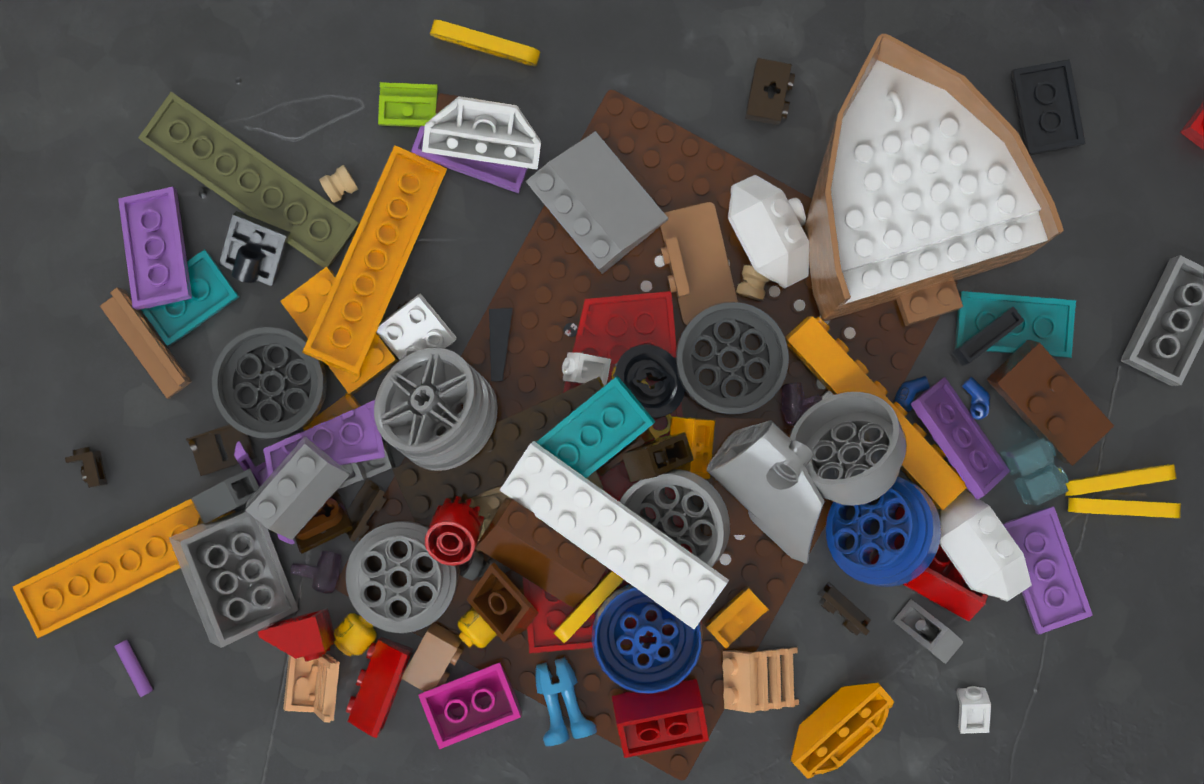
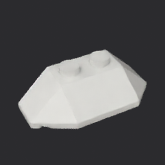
M459 96L425 123L422 152L537 170L541 140L517 105Z
M757 175L732 185L728 220L754 270L769 280L779 283L778 285L784 289L807 278L809 274V240L784 192Z
M964 490L944 510L940 509V546L971 590L1009 601L1032 586L1023 552L988 504L980 499L976 500L972 494Z

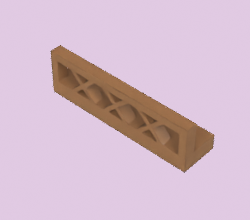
M115 288L110 292L112 297L101 304L100 307L165 397L170 399L192 383V381L143 313L133 308L132 298L127 291Z

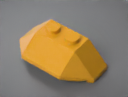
M879 683L841 687L799 725L791 762L807 779L817 774H824L838 769L881 731L888 717L889 708H892L894 700Z

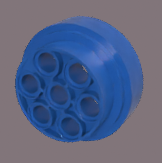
M897 477L892 487L880 496L879 502L875 505H872L871 502L861 505H842L833 502L826 521V539L833 559L850 577L875 586L892 587L912 581L928 568L940 544L941 523L938 511L927 493L916 484ZM903 505L905 514L901 519L897 520L895 518V510ZM854 506L855 515L852 519L848 520L846 518V511L849 507ZM878 520L880 524L879 531L872 535L870 526L872 522ZM850 535H853L855 543L848 550L845 542ZM903 535L905 539L904 545L897 550L894 545L897 536ZM877 549L879 560L872 565L869 557L871 552Z

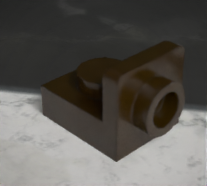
M90 447L72 450L73 456L65 457L66 463L83 461L81 475L83 481L88 484V488L108 484L100 451H91Z

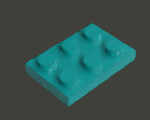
M205 249L187 261L192 299L141 309L169 347L240 297Z

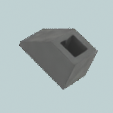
M248 469L192 497L191 500L203 524H206L245 505L258 490L259 485L251 469Z

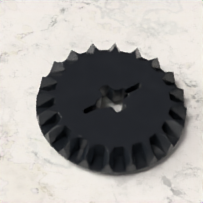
M654 345L634 346L627 350L616 363L613 377L618 375L651 417L658 419L667 416L676 410L682 402L685 389L677 374L675 358L666 350ZM646 377L649 380L658 381L651 388L648 384L641 383Z

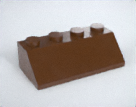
M508 497L505 498L476 545V548L573 608L596 586L607 568L536 517L532 511Z

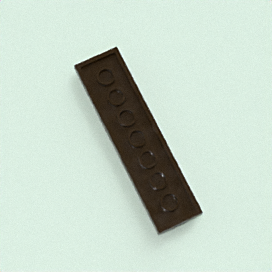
M597 377L495 423L493 432L485 446L473 458L458 467L435 471L422 468L410 461L392 469L414 521L418 522L434 515L438 505H443L446 498H449L454 503L456 496H460L461 502L504 484L530 443L533 441L537 442L603 388L604 385L601 378Z

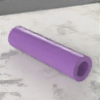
M128 640L115 645L114 647L139 696L142 697L153 691Z

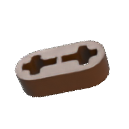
M329 498L308 521L305 528L300 530L295 537L301 540L309 539L337 525L343 517V509L336 500ZM327 508L332 509L329 517L325 516Z

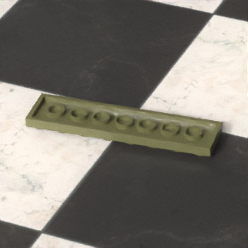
M173 92L169 93L138 137V139L248 216L290 232L287 243L323 268H330L360 224Z

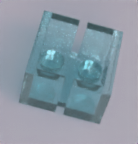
M1029 438L1000 452L1006 466L1010 470V475L1018 472L1021 473L1022 477L1013 481L1024 504L1038 506L1069 491L1066 486L1069 481L1062 467H1056L1053 457H1056V452L1050 441H1045L1044 438Z

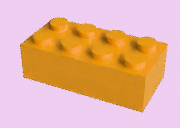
M325 267L280 301L307 338L310 336L336 277L334 272L328 267ZM376 332L357 376L329 364L327 365L346 391L354 395L399 360Z

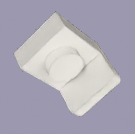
M568 352L567 358H565L562 365L563 381L584 384L600 377L605 386L608 380L611 359Z
M976 686L958 688L957 697L960 703L958 728L960 734L989 733L991 702L986 689Z

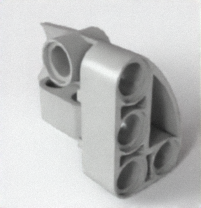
M766 421L736 430L725 440L706 469L707 472L748 510L750 519L787 555L807 564L814 531L825 502L805 468L813 457L812 451L799 441H791L773 421Z

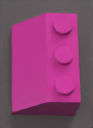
M500 662L418 694L439 749L522 716V710L514 689Z

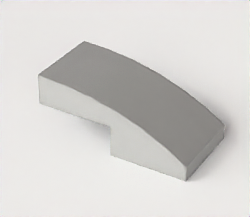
M386 440L383 441L385 458L341 465L350 475L338 489L396 467Z

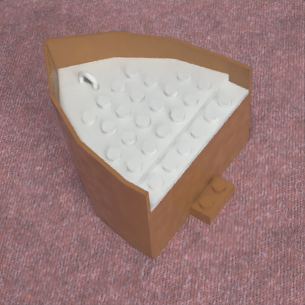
M888 34L879 35L837 115L820 167L804 229L809 240V266L813 295L823 321L832 320L896 299L904 324L908 326L961 309L963 304L955 284L956 280L1027 258L1061 234L1064 229L1055 203L1019 133L962 74Z

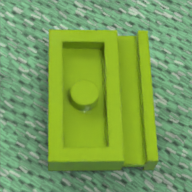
M380 82L379 126H425V123L436 115L438 85Z

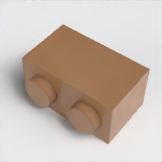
M433 622L401 679L424 692L445 684L450 673L446 672L449 663L455 666L463 652L462 649L458 648L462 640L458 635Z

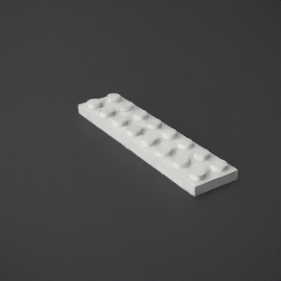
M535 441L530 443L500 489L505 495L532 511L540 520L693 629L696 628L729 581Z

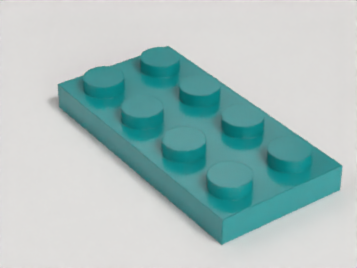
M968 291L959 292L963 307L958 310L955 349L1014 306L1024 319V322L986 351L1014 353L1027 340L1041 343L1052 357L1072 358L1076 300Z
M617 375L536 443L587 478L652 426L655 421Z

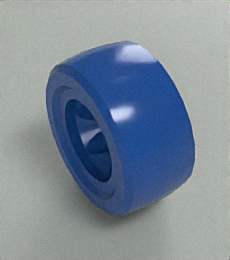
M631 584L619 588L603 602L596 613L592 626L593 651L602 671L614 683L636 693H658L667 691L680 684L696 666L702 650L703 630L701 621L695 629L691 628ZM648 610L656 611V620L648 621L645 617ZM628 617H633L636 620L637 624L632 629L627 628L624 624ZM666 624L672 625L674 627L673 634L668 636L663 634V626ZM646 631L653 632L652 637L656 636L655 642L650 643V645H643V641H639V637L645 636ZM624 639L631 640L633 646L630 650H623L620 644ZM662 646H667L670 649V653L666 657H661L658 654V650ZM642 653L647 654L649 662L639 663L637 661L638 656Z

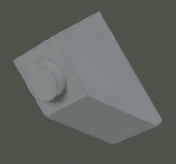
M912 599L909 600L893 620V622L945 664L963 644V641L955 633Z

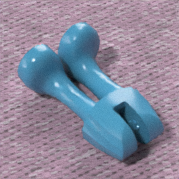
M565 657L555 660L556 674L560 680L558 683H552V674L547 662L536 665L537 693L544 695L550 717V728L543 736L545 746L558 745L570 739L558 699V693L560 692L569 715L572 737L579 739L597 732L595 723L587 720L581 713L574 690V685L578 682Z

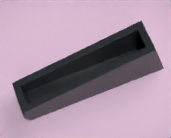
M1013 306L953 350L952 353L962 366L967 365L1024 322V319Z
M513 308L489 309L492 382L504 380Z

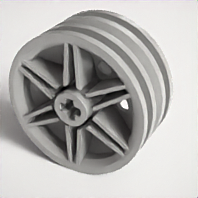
M426 348L404 357L387 373L375 398L374 418L379 433L391 446L422 468L442 471L466 463L485 446L495 427L498 407L496 395L489 382L461 356L444 348Z

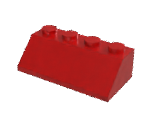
M898 507L895 511V518L897 520L901 519L905 514V510ZM899 535L895 539L894 545L897 550L904 545L905 539L903 535ZM940 544L928 568L912 581L903 584L967 621H970L980 611L988 598V595L970 589ZM877 549L874 550L870 559L872 565L879 560Z

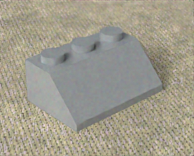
M304 437L246 503L245 511L267 529L292 540L348 478L350 473L307 437Z

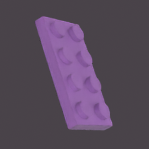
M168 187L119 198L133 308L141 310L192 299L177 190L174 187Z
M946 377L937 381L911 403L918 418L927 427L933 440L938 443L947 456L949 463L956 469L965 482L967 489L971 491L976 500L985 496L1010 472Z
M1050 506L1002 523L1025 557L1032 586L1024 590L1022 595L1036 634L1039 635L1093 616L1055 507Z

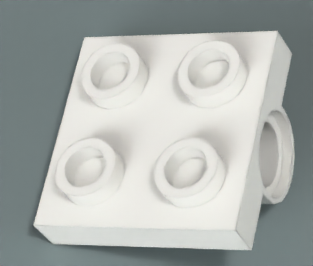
M421 293L383 320L376 331L399 360H402L411 353L426 348L445 349L455 342L457 338Z

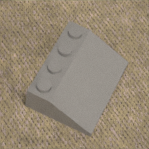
M596 131L549 161L526 180L529 187L601 274L611 268L669 219Z
M245 509L214 519L206 524L194 526L169 538L210 643L222 648L298 611L268 529L245 511Z

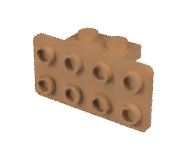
M712 202L665 212L664 214L669 219L660 226L665 247H661V254L664 265H670L672 275L667 276L671 293L676 292L684 324L688 325L695 316L711 306L727 302H738L715 205Z

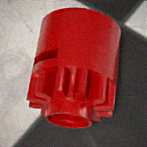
M456 496L454 503L449 498H446L443 505H438L425 536V547L430 556L436 561L445 565L455 566L467 562L472 557L483 529L482 525L485 517L478 516L481 510L480 506L472 509L471 499H467L465 503H462L461 497Z

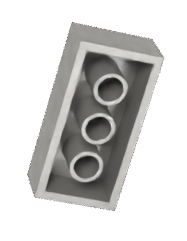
M1181 255L1170 258L1120 360L1170 386L1182 385L1204 340V267Z

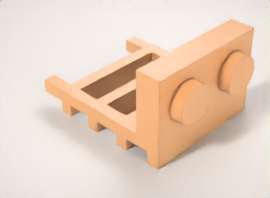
M798 647L755 652L723 651L724 709L754 713L760 710L768 711L769 709H782V707H795V705H799V699H794L793 654L798 653ZM768 669H769V702H768ZM781 671H782V701H781Z
M324 654L321 658L306 662L304 657L295 659L289 655L283 709L285 711L314 712L323 722L330 723V721H334L340 662L333 659L330 654Z

